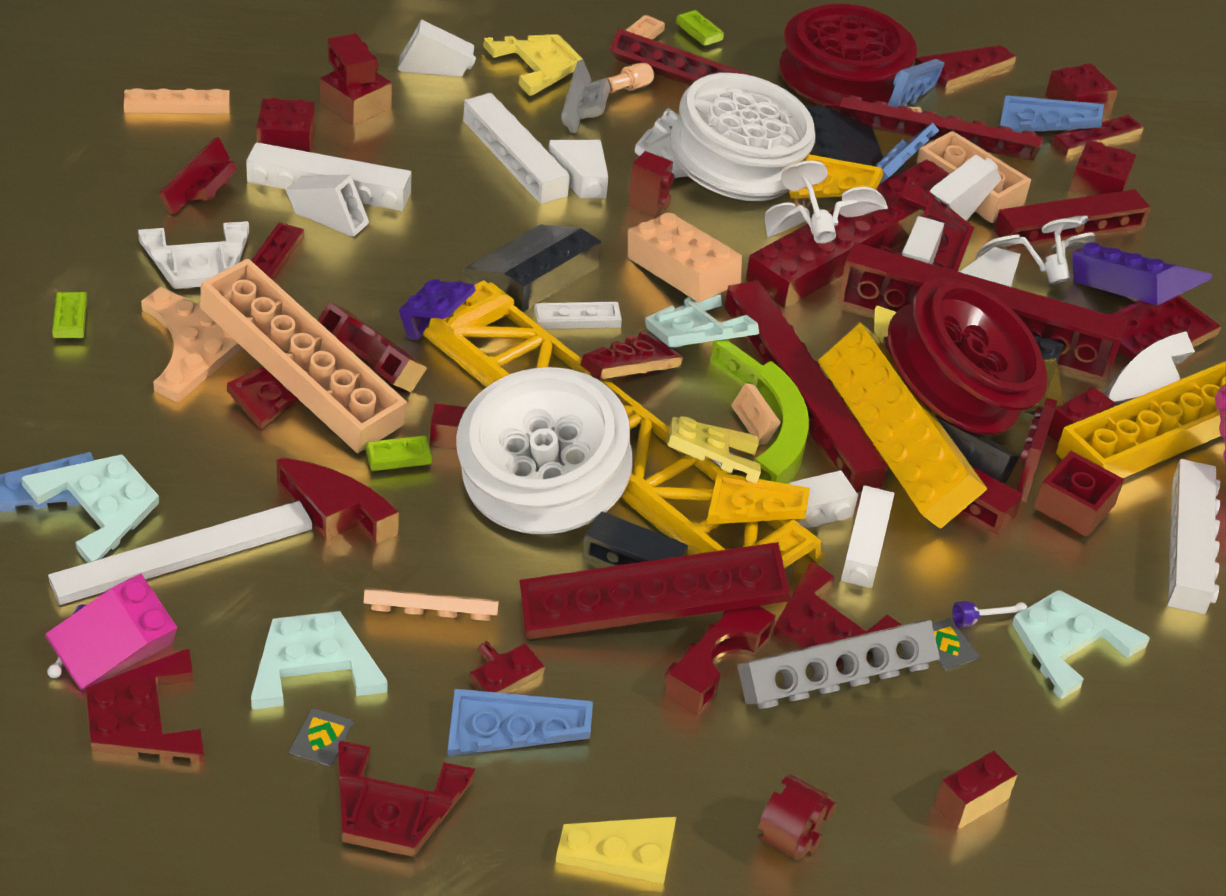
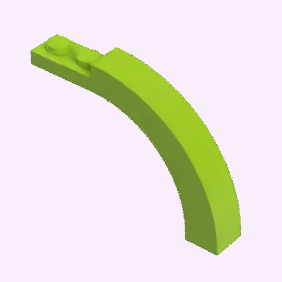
M727 339L713 341L710 363L742 386L745 383L755 385L781 422L778 426L779 435L768 450L755 458L754 462L760 463L761 467L759 479L785 484L790 483L801 465L809 430L808 411L799 389L790 377L772 361L761 365Z

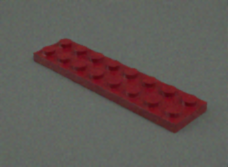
M857 96L842 97L840 113L873 129L914 137L934 123L939 131L930 137L929 140L934 141L954 131L986 152L1031 161L1035 160L1043 137H1039L1031 131L1019 133L1012 131L1011 128L1006 126H997L995 128L987 126L986 123L981 121L965 122L957 116H947L945 118L937 116L932 111L920 113L912 111L907 106L895 108L887 106L888 104L882 101H873L871 103L863 101L862 98Z
M778 542L519 580L527 640L790 601V589Z

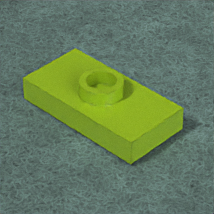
M696 10L678 15L676 18V24L704 46L723 40L724 32Z
M56 292L52 328L53 338H84L87 308L86 292Z
M426 435L366 442V454L371 471L432 464V453Z

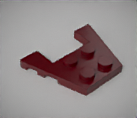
M908 176L898 201L923 210L922 217L944 223L933 265L958 272L974 227L951 208L943 206L934 198L935 196L930 191L923 190L916 184L917 181ZM881 245L879 248L884 251L902 255L901 252H898L883 245Z
M812 561L790 597V601H788L774 626L773 635L791 649L799 650L902 624L887 614L869 630L865 631L819 597L833 586L835 576ZM840 657L836 661V667L844 664Z
M184 649L86 687L92 752L138 757L140 752L158 754L160 759L173 761L175 756L191 758V763H205L201 729L167 734L162 733L157 686L193 681L189 649Z
M339 741L338 760L342 842L414 857L474 781V768L445 762L443 763L435 791L363 777L371 756V747Z

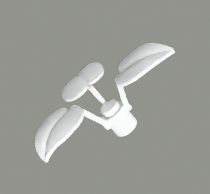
M802 161L797 164H791L782 171V183L791 191L807 187L814 210L813 217L810 218L809 210L802 205L796 207L795 204L787 202L772 206L766 211L764 216L767 237L769 238L807 221L811 233L814 235V240L817 243H828L836 237L834 226L838 225L839 213L845 217L862 216L876 210H887V203L884 197L873 188H852L842 194V201L836 202L832 217L828 211L819 210L812 185L825 180L827 177L826 166L818 161Z
M1088 216L1057 219L1042 227L1043 233L1055 231L1056 244L1052 245L1051 248L1052 251H1057V254L1047 256L1046 263H1043L1027 239L1019 235L1004 236L987 242L977 252L976 257L978 259L982 254L994 247L1002 248L1024 244L1040 266L1041 272H1047L1050 285H1054L1071 279L1066 262L1065 249L1082 248L1086 243H1095V235L1092 232L1084 233L1061 241L1060 233L1062 230L1083 225L1088 221Z

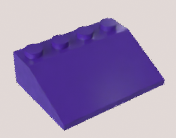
M1094 242L1086 243L1082 248L1072 252L1073 282L1154 305L1166 302L1212 279L1211 273L1165 262L1161 259L1149 258L1137 253L1122 251L1118 248L1100 246Z

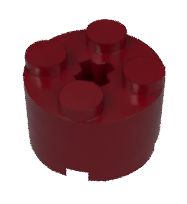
M789 774L780 782L786 785L783 792L779 794L774 791L770 797L758 829L764 831V833L757 835V838L790 857L799 860L800 858L803 859L808 852L814 854L822 840V835L819 831L823 822H828L832 817L837 802L831 800L830 794Z

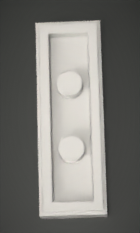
M618 302L534 304L535 322L543 329L621 327L622 319Z

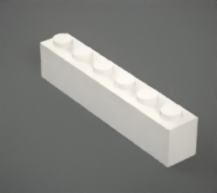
M492 93L464 100L463 121L540 204L568 196V188L571 181L568 171L544 149L542 144L522 126L516 117L504 107L502 102Z
M257 142L246 160L247 182L287 189L301 176L351 175L362 204L399 211L404 210L411 194L412 171Z
M1180 459L1172 479L1167 606L1206 614L1210 602L1215 603L1219 593V585L1215 584L1219 572V563L1215 562V559L1218 555L1220 543L1215 541V538L1219 531L1220 521L1216 520L1215 517L1220 507V500L1216 499L1220 488V479H1216V466Z

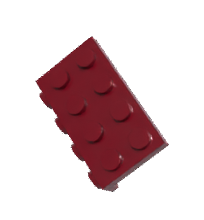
M1181 294L1159 305L1138 301L1127 305L1115 313L1109 314L1127 320L1118 352L1130 361L1152 344L1169 336L1187 332L1192 346L1195 347L1217 336L1221 329L1218 323L1182 298Z

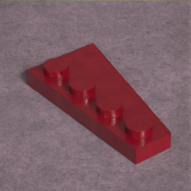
M998 45L916 57L914 66L934 59L944 62L937 83L947 89L1015 64L1016 56L1009 52L1007 48Z
M643 330L639 332L638 337L634 335L626 337L624 343L616 341L611 343L609 349L601 347L584 354L580 366L589 371L593 378L606 380L612 377H626L631 374H646L650 371H665L669 368L680 367L683 356Z
M263 366L227 383L226 391L260 430L299 400Z
M1047 397L1044 406H1037L1020 458V461L1026 462L1017 491L1023 494L1021 498L1023 502L1027 501L1057 404V400Z

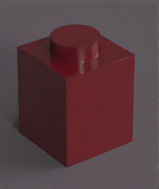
M435 403L430 424V446L457 449V430L467 407Z

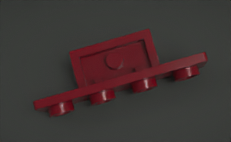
M219 137L213 138L159 191V195L170 215L176 214L190 200H210L216 195V191L221 186L227 184L230 181L229 178L237 171L233 160L229 161L230 157Z

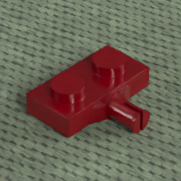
M485 641V643L479 645L477 651L481 653L487 663L471 671L469 681L477 691L508 694L543 675L545 666L525 643L507 653L498 654L490 642Z

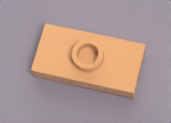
M644 15L626 31L653 40L664 31L665 23Z

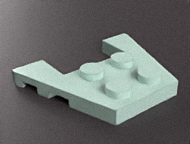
M719 294L702 302H697L688 297L684 299L685 305L675 309L671 305L645 318L646 328L668 347L674 348L695 343L759 334L758 323L748 315L718 322L706 313V310L722 306L721 295Z
M123 455L22 477V486L38 505L69 490L101 527V529L76 542V550L87 563L100 560L109 550L113 551L120 544V539L130 529L134 530L159 504L157 493Z
M1060 590L1016 614L1012 622L1013 627L1029 653L1035 654L1041 664L1040 670L1044 677L1050 678L1055 686L1053 691L1060 700L1079 689L1084 680L1063 660L1101 637L1122 655L1129 658L1145 648L1150 639L1146 634Z
M340 611L272 619L251 695L252 710L284 706L280 680L282 677L351 669L356 696L386 693L387 680Z

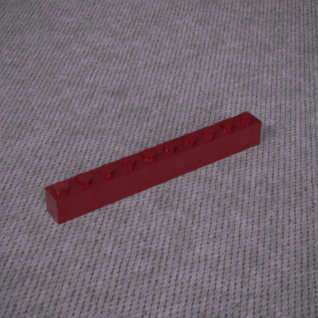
M759 280L729 285L725 309L732 319L748 315L758 323L759 334L744 336L763 365L772 361L797 386L808 411V432L835 472L841 470L856 493L862 492L863 486L883 487L885 475L888 472V464L862 429L856 417L848 409L844 399L834 389L831 380L827 379L822 372L819 363L808 352L805 343L801 342L796 335L793 326L789 325L781 309L775 305L769 292L763 288Z

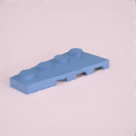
M934 59L903 69L901 72L899 71L893 81L895 88L888 106L897 108L898 106H907L906 103L908 102L913 104L917 101L920 95H924L937 84L944 62Z
M1005 95L1000 126L1009 127L1014 132L1099 128L1102 125L1104 104Z
M934 123L930 124L908 142L904 139L901 140L876 164L875 167H880L883 170V177L879 185L888 179L906 160L917 152V149L939 131Z
M91 452L0 474V512L16 511L18 506L21 505L33 506L34 509L48 508V503L66 501L68 506L81 505L69 490L38 505L22 486V477L94 461Z
M455 689L447 757L589 739L593 701Z

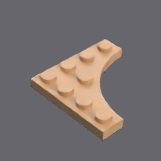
M163 287L157 288L141 301L142 310L156 318L165 328L168 327L171 332L174 345L173 354L168 366L153 382L155 392L177 403L243 348L200 308V305Z

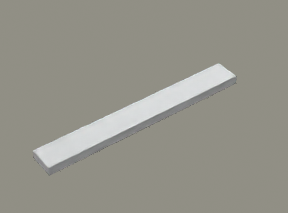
M297 501L48 575L49 583L59 605L106 592L110 588L140 573L145 579H149L311 530L312 521L301 502Z

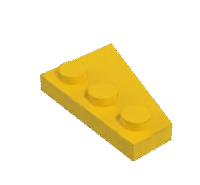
M810 154L806 161L821 162L827 168L825 180L812 185L816 198L842 196L845 191L856 187H870L876 190L883 177V170L880 167ZM807 187L797 191H789L790 199L810 198Z
M717 472L707 524L805 519L810 488L758 479L756 484L746 480L744 476Z

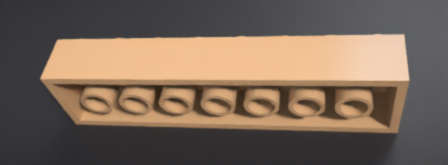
M247 258L201 283L200 308L357 454L366 449V442L379 441L403 426L407 401L251 260Z

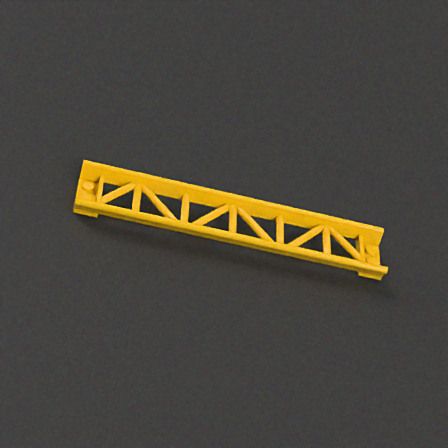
M483 280L475 284L476 291L449 317L444 319L431 318L429 326L423 332V336L485 387L510 375L501 366L541 346L536 368L548 367L551 353H553L573 370L591 376L589 371L580 366L582 359L515 307L514 299L492 282L487 283ZM506 316L519 327H492L486 325ZM465 337L527 340L495 357H488ZM608 379L599 380L611 389L621 401L628 416L629 428L632 429L641 424L633 470L620 499L666 537L688 545V555L725 550L706 534L721 524H707V519L699 524L697 522L693 524L665 501H711L714 488L657 486L692 465L696 466L713 481H716L717 472H726L707 457L705 461H702L674 449L683 457L644 480L651 432L668 444L669 427ZM794 519L790 522L787 520L765 521L776 531L757 543L759 521L746 522L743 547L778 542L784 568L806 554L817 563L825 556V553L821 550L822 541Z

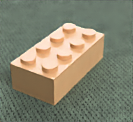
M954 131L921 147L916 165L927 159L950 174L975 155L984 160L989 158L997 164L1001 180L974 211L982 216L983 219L993 223L997 220L999 209L1019 207L1025 204L1031 179Z
M670 212L664 213L655 219L642 222L638 226L628 229V258L697 302H702L726 291L729 285L741 283L742 255L677 217L675 214Z

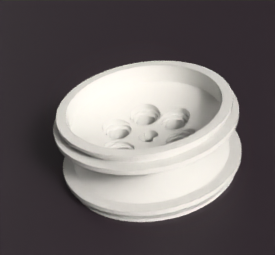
M716 73L696 80L684 92L679 105L680 117L674 122L670 133V143L674 159L690 178L713 192L747 201L771 200L789 192L790 190L782 183V171L791 164L804 161V158L809 155L815 143L813 119L807 108L796 97L769 81L738 73Z

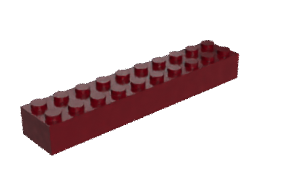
M927 159L878 185L876 191L884 197L887 203V210H876L857 217H845L839 213L838 225L834 226L836 237L828 243H817L814 240L813 233H811L810 226L806 224L750 254L745 281L759 280L763 288L769 292L771 299L784 309L843 276L845 263L854 242L879 249L881 245L892 248L909 238L918 216L922 217L924 211L898 201L908 176L917 181L916 184L923 190L930 191L950 173ZM834 210L829 212L833 217Z
M854 242L845 263L837 304L873 315L876 305L897 312L903 306L913 303L915 294L925 282L939 277L959 279L979 286L1001 299L1022 319L1032 335L1052 339L1055 342L1064 344L1057 365L1058 369L1107 383L1127 320Z

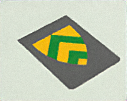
M950 618L932 624L940 657L938 661L945 669H951L980 658V655Z
M312 708L289 753L328 766L332 765L338 754L339 741L345 740L354 720Z

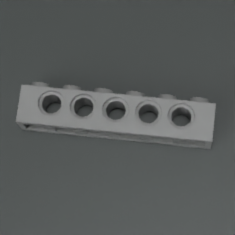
M926 620L737 664L746 704H758L759 709L779 705L778 699L789 696L790 701H797L809 698L808 691L819 689L820 694L840 690L839 684L849 682L850 687L870 683L869 676L879 674L880 679L899 676V669L909 667L910 672L928 669V662L939 660L940 657L931 620ZM898 643H900L903 648V655L901 658H899L896 653V647ZM868 650L872 652L874 657L871 666L866 660ZM838 657H840L844 663V668L841 673L836 668V661ZM808 664L814 670L811 680L807 678L805 673ZM778 671L783 676V685L780 688L775 683V675Z

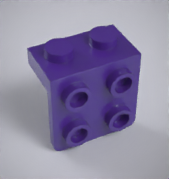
M439 279L426 282L424 287L411 296L399 309L408 339L418 340L429 326L431 318L444 319L449 317L476 291L474 284L463 283L462 281L447 282L440 281Z

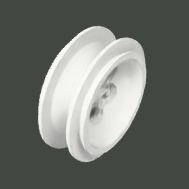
M556 367L533 368L510 374L495 381L472 400L466 408L457 430V453L462 466L464 485L471 501L493 522L523 533L555 534L573 530L594 521L601 511L606 513L621 497L629 482L633 464L632 449L629 441V421L621 401L611 389L599 380L571 369Z

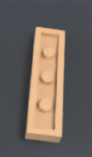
M140 88L125 90L124 113H230V91L220 89L169 90L165 88L159 90H143Z
M371 588L365 589L363 602L371 604V610L390 612L391 606L405 607L404 613L424 615V609L438 610L437 616L457 618L458 612L471 613L470 619L490 621L491 615H497L499 600Z

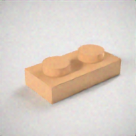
M745 383L731 406L749 433L758 436L759 444L767 445L781 422L756 386Z

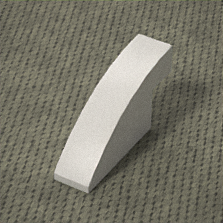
M1187 332L1169 336L1152 344L1139 353L1114 377L1103 393L1115 402L1114 407L1181 380L1175 365L1181 364L1195 352Z

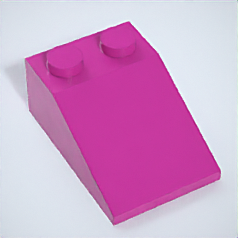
M140 573L110 588L48 631L45 636L82 692L86 690V687L97 684L171 646L177 626Z

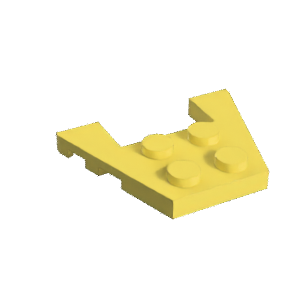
M559 34L528 36V40H516L514 36L505 37L504 41H493V37L484 38L483 47L494 58L516 52L535 71L519 76V85L529 96L573 73L577 61L583 60Z
M684 416L680 418L672 417L668 430L667 446L702 461H705L706 457L721 462V469L730 473L734 469L747 473L746 480L757 484L761 473L760 463L729 454V447L755 455L759 445L758 436L699 423Z

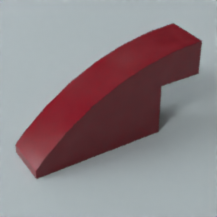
M283 457L276 460L277 483L294 502H301L313 525L326 540L358 525L363 528L376 544L398 535L399 512L386 499L368 486L338 471L314 463Z

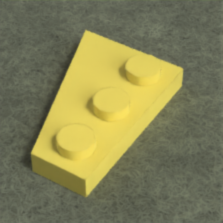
M676 817L564 824L556 862L664 884Z

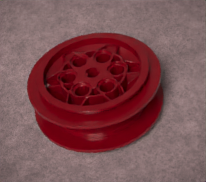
M853 4L821 5L796 14L787 23L784 31L786 48L779 60V71L783 80L791 89L823 107L840 110L842 97L848 98V96H857L866 102L882 101L888 104L895 85H893L894 78L899 71L901 72V70L913 65L917 55V45L913 36L905 27L882 12Z
M949 277L931 279L918 289L913 303L900 308L890 320L888 327L889 347L904 381L918 399L931 411L962 429L983 435H996L1006 432L1017 422L1021 410L1029 409L1036 405L1046 392L1048 382L1047 370L1040 348L1031 331L1006 303L979 286Z

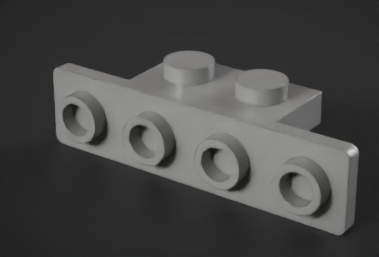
M583 60L577 61L575 71H573V78L569 85V92L567 98H565V106L561 112L562 122L565 126H568L571 134L577 133L581 119L596 118L604 113L610 90L607 78L591 82V77Z

